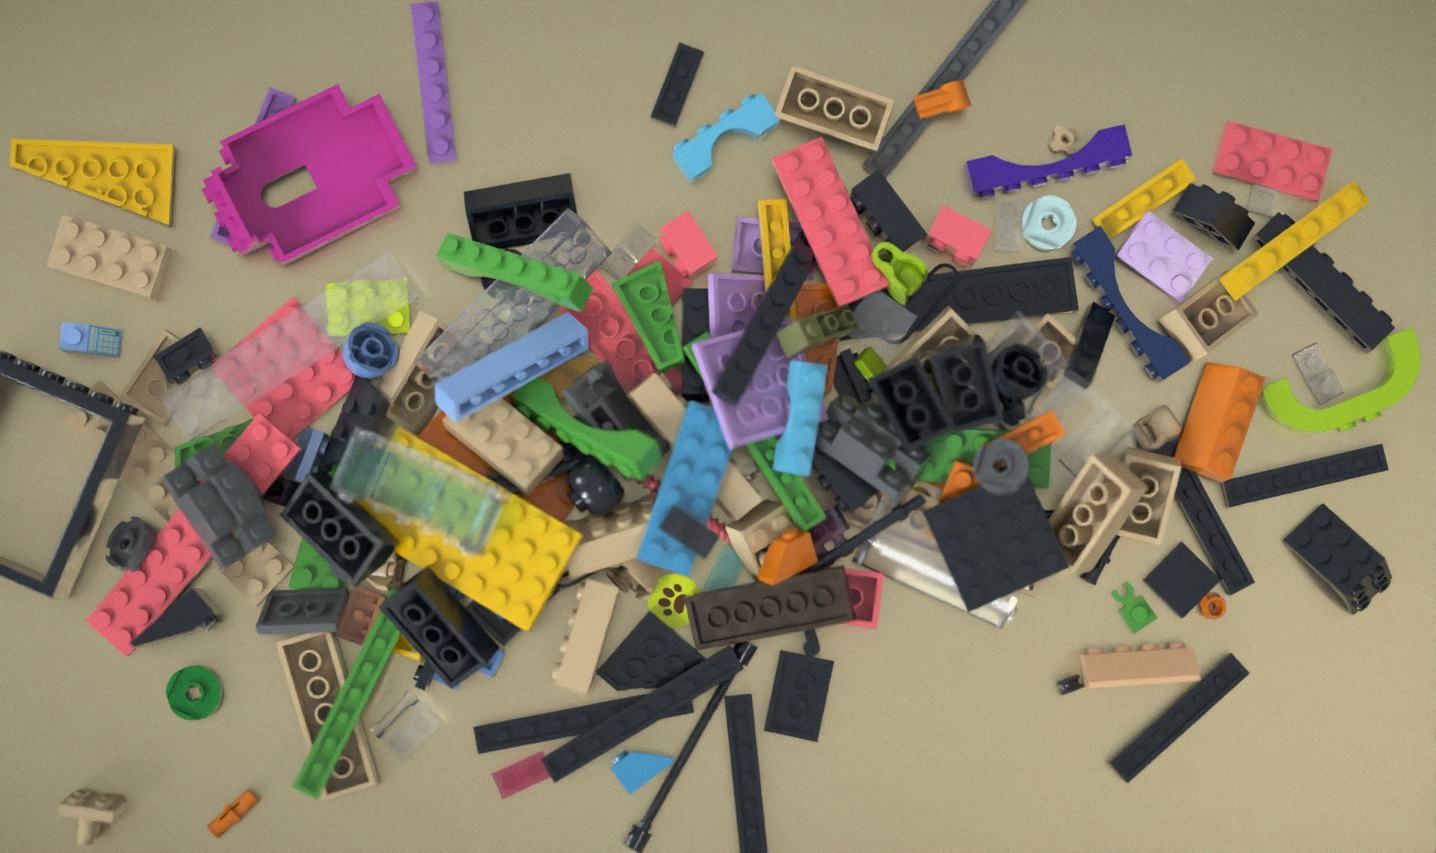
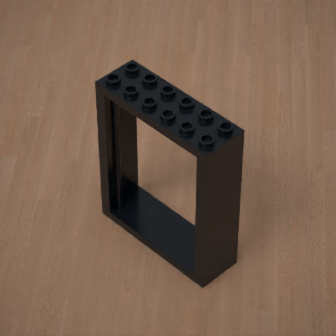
M1 350V376L110 422L45 576L0 557V576L50 598H68L146 417L139 415V409L118 401L114 404L115 398L95 391L89 393V387L77 382L74 383L67 380L65 383L66 377L43 369L40 372V366L20 359L15 361L17 356Z

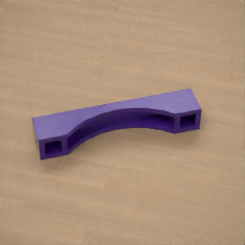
M1123 124L1098 130L1094 137L1078 152L1066 159L1051 164L1037 166L1019 165L991 155L966 161L964 167L972 197L979 195V199H985L995 196V191L1005 189L1006 193L1021 190V185L1029 183L1032 184V187L1047 184V179L1058 177V181L1073 178L1074 173L1084 171V174L1087 175L1099 172L1100 167L1110 165L1111 168L1127 165L1126 161L1133 155L1126 127Z

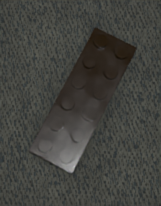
M844 565L796 574L776 585L759 581L686 595L684 597L696 651L852 622L856 619Z

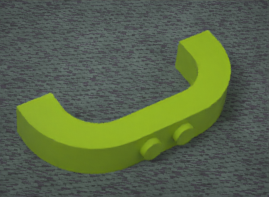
M1413 327L1388 336L1382 341L1389 358L1390 369L1383 384L1374 390L1329 408L1316 410L1302 405L1295 398L1287 378H1283L1263 386L1259 398L1268 414L1276 422L1292 431L1304 434L1324 433L1338 427L1343 432L1355 427V421L1364 417L1366 422L1378 418L1382 416L1380 410L1396 404L1407 395L1418 377L1421 365V352Z

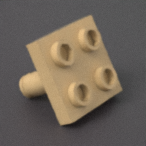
M75 790V792H72L59 803L58 815L80 819L77 843L92 845L94 839L100 837L102 821L113 823L125 812L127 800L119 799V796L115 794L96 796L92 795V792L89 790Z

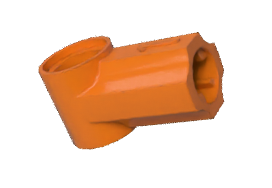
M963 79L942 85L940 89L913 97L920 120L947 111L948 113L960 111L971 106Z

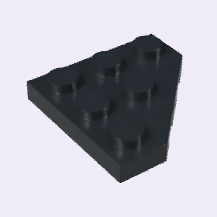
M649 610L596 671V674L616 691L659 688L707 658L698 650L696 651L692 645Z

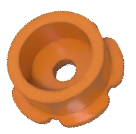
M1210 593L1209 596H1204L1200 602L1202 607L1201 614L1205 618L1218 619L1226 612V602L1218 593Z

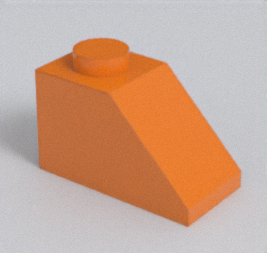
M791 527L783 530L780 536L772 539L758 573L759 580L776 585L818 563L810 533L796 527Z

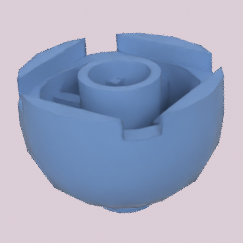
M363 323L361 326L355 327L347 335L342 346L343 360L346 367L353 374L362 378H377L384 375L395 365L399 356L398 344L396 341L393 342L389 336L391 333L385 327L376 323Z

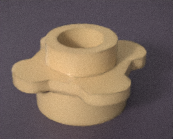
M1063 125L1056 126L1054 128V141L1051 142L1052 150L1067 152L1070 155L1074 154L1077 151L1076 141L1080 137V131L1076 128L1066 129ZM1064 137L1068 138L1067 142L1063 141Z

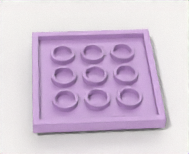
M784 319L777 333L793 323L792 319ZM744 330L695 342L692 345L729 449L778 436L785 432L790 411V398L786 388L790 360L808 362L804 353L787 358L776 335L738 404L734 407L711 393V390ZM823 402L821 403L818 423L829 419Z

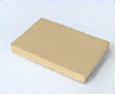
M164 329L119 395L165 427L203 372L200 368L190 374L192 377L181 385H177V383L172 385L167 382L164 372L154 358L156 354L180 340L179 337L167 329Z

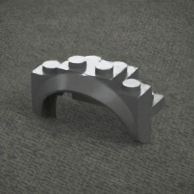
M607 359L589 368L572 382L573 384L562 391V394L576 412L572 417L578 422L605 431L637 430L657 441L662 457L671 449L666 440L657 434L625 396L626 393L615 377L612 366ZM618 469V471L621 473V475L624 477V479H625L626 481H628V480H630V479L633 478V476H631V477L625 476V475Z
M842 392L830 402L826 410L829 419L818 423L815 445L886 494L893 503L898 505L913 488L932 455L926 450L906 453L883 408L879 404L868 400L865 404L858 403L855 398ZM892 459L894 461L896 470L892 469L889 466Z
M215 443L160 478L221 571L275 536L274 531L267 522L264 499L256 482L242 467L225 458ZM197 478L202 480L203 483L200 484ZM234 529H235V531H236L237 539H236V537L234 536V534L232 533V531H233Z

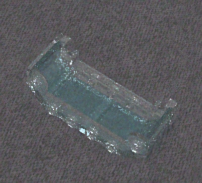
M359 427L355 428L330 489L339 492L337 497L350 503H353L354 499L372 504L370 509L377 513L386 515L389 512L396 515L394 520L401 524L410 526L413 523L420 526L418 531L434 537L436 533L444 537L443 542L455 548L460 547L459 553L470 558H474L475 555L485 556L487 552L485 548L503 506L508 503L511 496L509 492L499 489L493 483L399 441L385 438L375 432Z

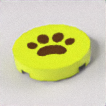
M675 573L664 575L659 578L657 588L650 598L647 599L648 608L671 628L686 626L690 622L684 597L700 593V590L694 581L685 575Z

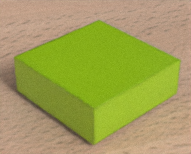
M872 346L865 348L854 362L866 380L884 372L887 367Z

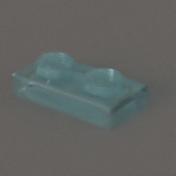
M724 544L700 593L735 586L744 568V563L734 548Z

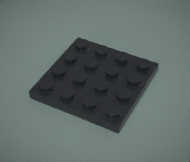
M1029 477L1024 485L1020 487L1019 491L1014 494H992L979 485L922 511L968 613L1070 567Z

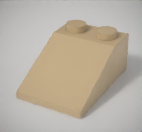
M1228 270L1159 319L1170 337L1177 341L1190 364L1211 352L1259 315L1246 295L1235 301L1219 279L1228 273Z

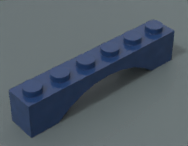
M1099 226L1070 246L1072 252H1070L1072 259L1078 266L1082 264L1086 270L1085 278L1093 289L1097 287L1101 293L1100 301L1107 310H1112L1116 316L1115 324L1120 332L1128 334L1132 341L1130 343L1131 349L1137 357L1142 356L1147 363L1144 367L1148 375L1153 380L1157 379L1160 383L1189 364L1190 361L1175 339L1163 336L1148 328L1133 314L1125 303L1115 277V247L1102 227Z

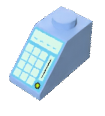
M62 322L59 350L66 353L120 357L123 330Z

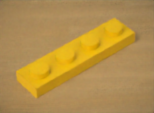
M1181 158L1100 213L1092 221L1097 228L1101 226L1111 240L1138 222L1146 211H1154L1186 189L1189 183H1195L1197 179Z

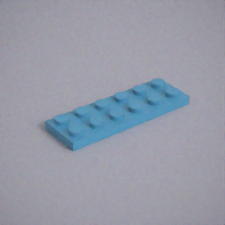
M692 401L688 402L636 556L637 560L688 577L697 554L658 527L673 505L703 525H707L732 448L729 449L715 409Z

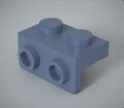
M309 427L302 430L297 444L303 449L289 464L285 476L302 483L308 473L320 472L318 465L328 446L330 435Z

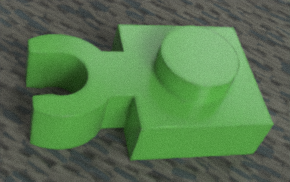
M1126 582L1123 585L1127 589V595L1121 597L1114 590L1112 591V596L1116 601L1124 604L1125 607L1120 609L1119 613L1132 632L1136 633L1156 620L1157 616L1142 595L1136 599L1134 598V589L1130 583Z

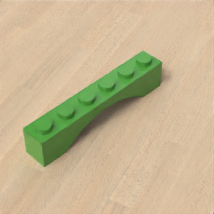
M447 233L436 255L451 271L470 277L482 276L505 281L534 292L558 305L579 312L583 311L593 290V287L581 274Z
M538 377L523 385L512 396L516 410L530 421L536 423L540 429L545 432L549 430L565 443L571 442L585 454H593L605 465H613L627 477L633 476L642 481L662 459L657 441L637 430L605 431L578 422L561 407L553 385Z

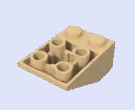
M766 499L749 510L738 521L733 520L727 524L725 529L735 552L754 580L759 582L758 573L772 539L780 536L783 530L794 526L787 509L782 503Z

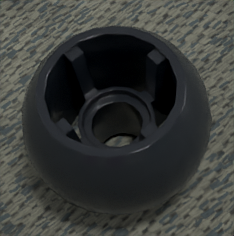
M598 457L582 459L571 468L567 475L566 483L571 489L567 496L581 513L587 509L593 516L609 514L619 506L624 497L625 491Z

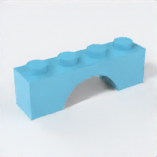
M763 93L757 97L755 94L748 96L741 102L742 107L736 111H733V109L727 110L719 116L720 121L713 126L710 124L703 126L696 132L698 136L690 141L684 139L674 146L675 151L672 152V157L690 184L713 169L712 151L715 144L723 136L733 132H744L759 139L780 125V118L774 117L775 111Z
M790 360L786 383L790 398L789 418L783 436L777 441L772 469L786 473L810 475L827 366Z

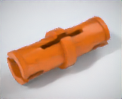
M247 788L233 803L225 805L224 811L207 824L206 827L217 839L220 838L235 822L239 823L242 820L241 817L258 803L259 799Z

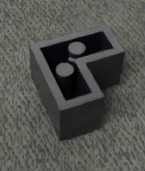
M1189 183L1173 209L1187 224L1206 230L1218 243L1236 250L1241 248L1255 225V222L1248 216L1249 211L1234 202L1236 199L1231 194L1225 191H1221L1220 194L1216 193L1214 189L1205 184L1199 187Z

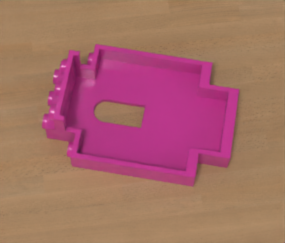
M336 84L220 141L223 149L219 150L225 164L231 163L232 166L222 170L221 166L212 170V176L203 180L206 187L202 191L209 204L215 203L218 212H215L214 215L220 227L226 226L231 235L226 237L233 252L239 250L241 256L271 242L272 245L268 247L275 262L281 260L284 266L400 209V204L389 183L416 171L417 166L381 95L378 94L350 108L339 85ZM304 165L317 189L276 208L267 206L261 197L262 189L266 184Z

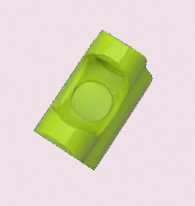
M889 242L880 243L873 250V263L886 276L889 282L887 289L890 295L901 305H905L908 302V296L913 295L922 283L927 280L928 266L916 256L903 253ZM883 250H887V251L891 252L892 255H890V254H880V255H879V253L882 252Z

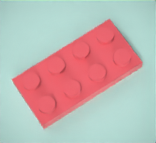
M1227 121L1213 174L1318 202L1333 149Z

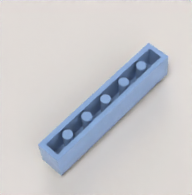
M569 312L554 318L549 323L536 330H532L525 336L510 342L503 348L488 354L479 361L436 383V404L456 423L588 350V329Z

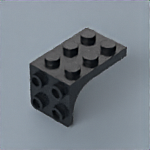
M1324 503L1284 539L1285 544L1339 594L1352 614L1365 610L1369 606L1371 599L1378 592H1384L1391 583L1392 576L1385 557Z

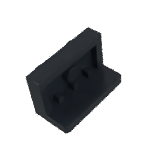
M198 328L156 354L154 358L164 372L167 382L172 385L175 383L181 385L192 377L190 375L192 372L199 368L203 371L215 363L213 359L219 355L203 329Z
M850 348L840 352L836 356L833 380L837 393L840 395L844 392L848 396L855 398L858 403L865 404L868 400L872 399L871 393H873V390L854 363L859 355L857 352L852 354Z

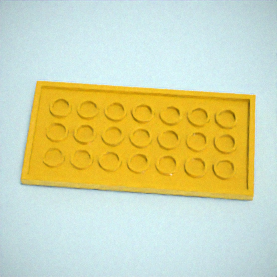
M397 427L357 500L400 541L395 549L397 554L422 569L428 566L439 579L527 632L532 630L584 536L572 527L402 427Z

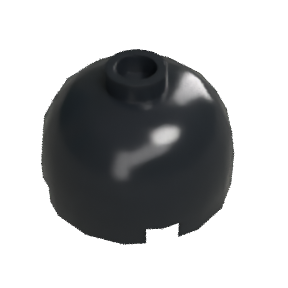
M1016 343L1010 347L1006 346L998 353L991 369L996 389L999 393L1009 399L1023 400L1030 398L1045 386L1048 379V369L1046 365L1043 367L1039 361L1041 356L1038 352L1027 345Z

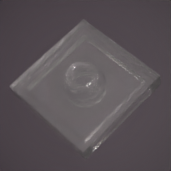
M879 290L863 298L853 313L860 329L847 335L866 348L872 346L879 357L887 361L917 316Z

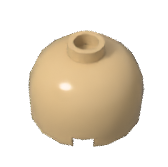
M636 558L604 568L609 569L606 575L618 588L627 594L629 589H631L633 592L638 593L635 598L640 600L649 599L659 584V567Z

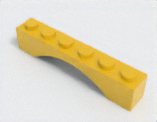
M1355 180L1226 273L1219 279L1232 298L1237 301L1371 201Z

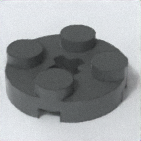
M1001 438L992 440V443L986 446L983 445L977 451L973 461V470L978 484L984 490L996 495L1017 493L1020 487L1024 485L1029 476L1030 464L1026 453L1018 443ZM1006 461V466L1009 467L1008 470L998 473V470L994 468L995 464Z
M130 517L131 521L127 523L124 521L120 522L110 534L106 545L110 551L109 556L106 555V560L118 570L135 572L140 568L142 560L147 555L149 549L155 545L157 538L152 533L149 523L138 517Z

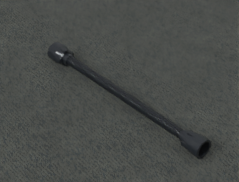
M745 641L735 643L732 650L741 665L748 666L758 647ZM734 675L718 684L719 687L715 690L716 693H713L714 696L711 697V702H708L709 705L706 706L707 708L701 714L700 720H698V723H696L692 730L693 733L689 736L690 739H687L688 742L682 748L683 751H680L681 754L678 755L679 757L675 760L674 766L671 767L672 769H670L666 776L667 779L661 785L662 788L659 789L660 791L654 797L655 800L652 801L653 803H651V806H649L645 813L646 816L639 821L638 825L633 824L623 841L625 846L638 853H642L652 836L649 833L652 828L651 822L657 816L656 813H659L658 810L661 809L660 807L664 804L665 798L668 797L667 795H669L673 788L672 785L676 782L675 779H678L677 776L680 775L679 773L683 770L682 767H685L684 764L687 763L686 761H688V758H690L694 751L693 749L697 745L696 742H699L698 739L704 733L703 730L706 729L705 727L711 721L710 718L713 717L712 715H714V712H716L720 705L719 702L721 703L722 696H725L724 693L730 687L729 684L735 678Z

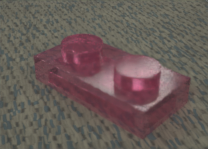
M543 751L492 773L502 799L550 778L549 773L540 760L544 757Z

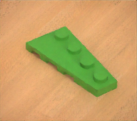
M661 261L654 262L613 282L612 287L660 375L685 363Z

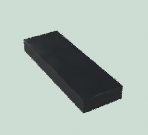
M679 42L650 116L651 119L676 128L704 56V51Z

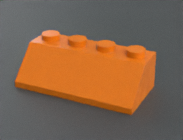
M1206 362L1173 458L1181 459V467L1221 483L1232 478L1266 377L1241 367Z

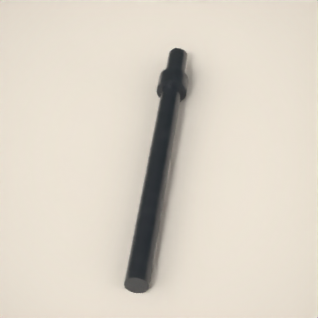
M920 493L903 505L899 503L891 509V513L819 558L818 563L797 574L826 568L897 521L901 523L910 517L909 514L927 503L925 498Z

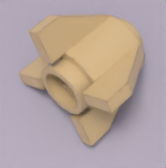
M394 551L388 561L365 580L379 590L390 591L392 588L397 590L403 585L400 579L403 574V564L405 565L407 559Z

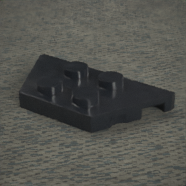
M355 376L318 467L324 472H331L332 466L342 463L346 465L353 462L356 458H362L372 452L391 404L381 395L376 387L369 383L368 378Z

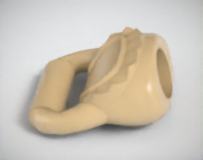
M1166 405L1158 407L1152 414L1139 419L1132 429V433L1143 451L1148 452L1157 450L1166 442L1175 440L1182 432V427ZM1148 424V427L1151 428L1154 436L1157 438L1153 444L1144 432L1143 425Z

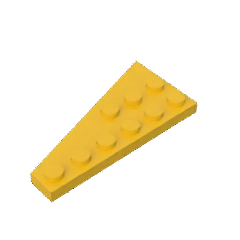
M11 138L10 166L171 226L174 145Z

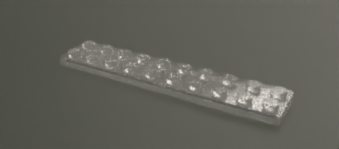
M389 250L216 359L215 363L204 367V370L197 371L191 375V378L183 380L180 385H175L158 397L187 442L192 441L342 347L347 335L355 327L357 328L367 322L378 324L418 299L419 295Z

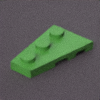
M254 418L236 426L227 427L217 433L205 435L175 446V468L213 443L217 445L224 456Z

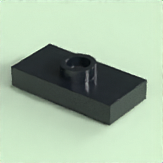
M675 505L672 506L658 527L703 559H706L720 538V535Z

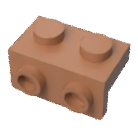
M361 586L353 587L335 636L363 646L380 612L378 607L384 602L386 596Z

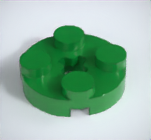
M189 666L172 675L167 684L166 697L168 698L171 710L178 717L190 721L206 719L217 710L221 703L222 683L216 674L208 668ZM195 686H198L201 697L195 698L192 701L190 700L191 695L187 691L189 688L193 689Z

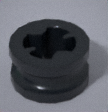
M1077 674L1056 682L1057 686H1060L1062 689L1060 694L1065 695L1083 688V684H1080L1078 681L1080 675Z

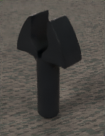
M997 390L999 400L1003 406L1002 414L1004 419L1002 421L1010 426L1020 424V420L1026 419L1023 400L1006 398Z

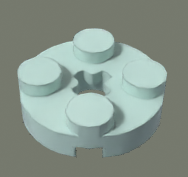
M1052 195L1043 196L1031 202L1025 209L1021 220L1022 233L1024 238L1038 249L1046 251L1057 250L1070 241L1075 233L1077 221L1071 206L1064 199ZM1048 216L1053 217V223L1056 224V228L1044 229L1045 225L1041 223V220H1046Z

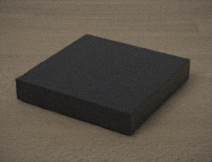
M1181 541L1142 581L1183 619L1221 579Z

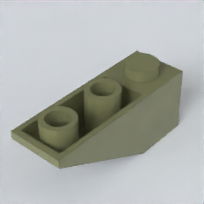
M847 304L840 308L837 307L798 319L776 333V336L787 358H791L811 351L860 328Z

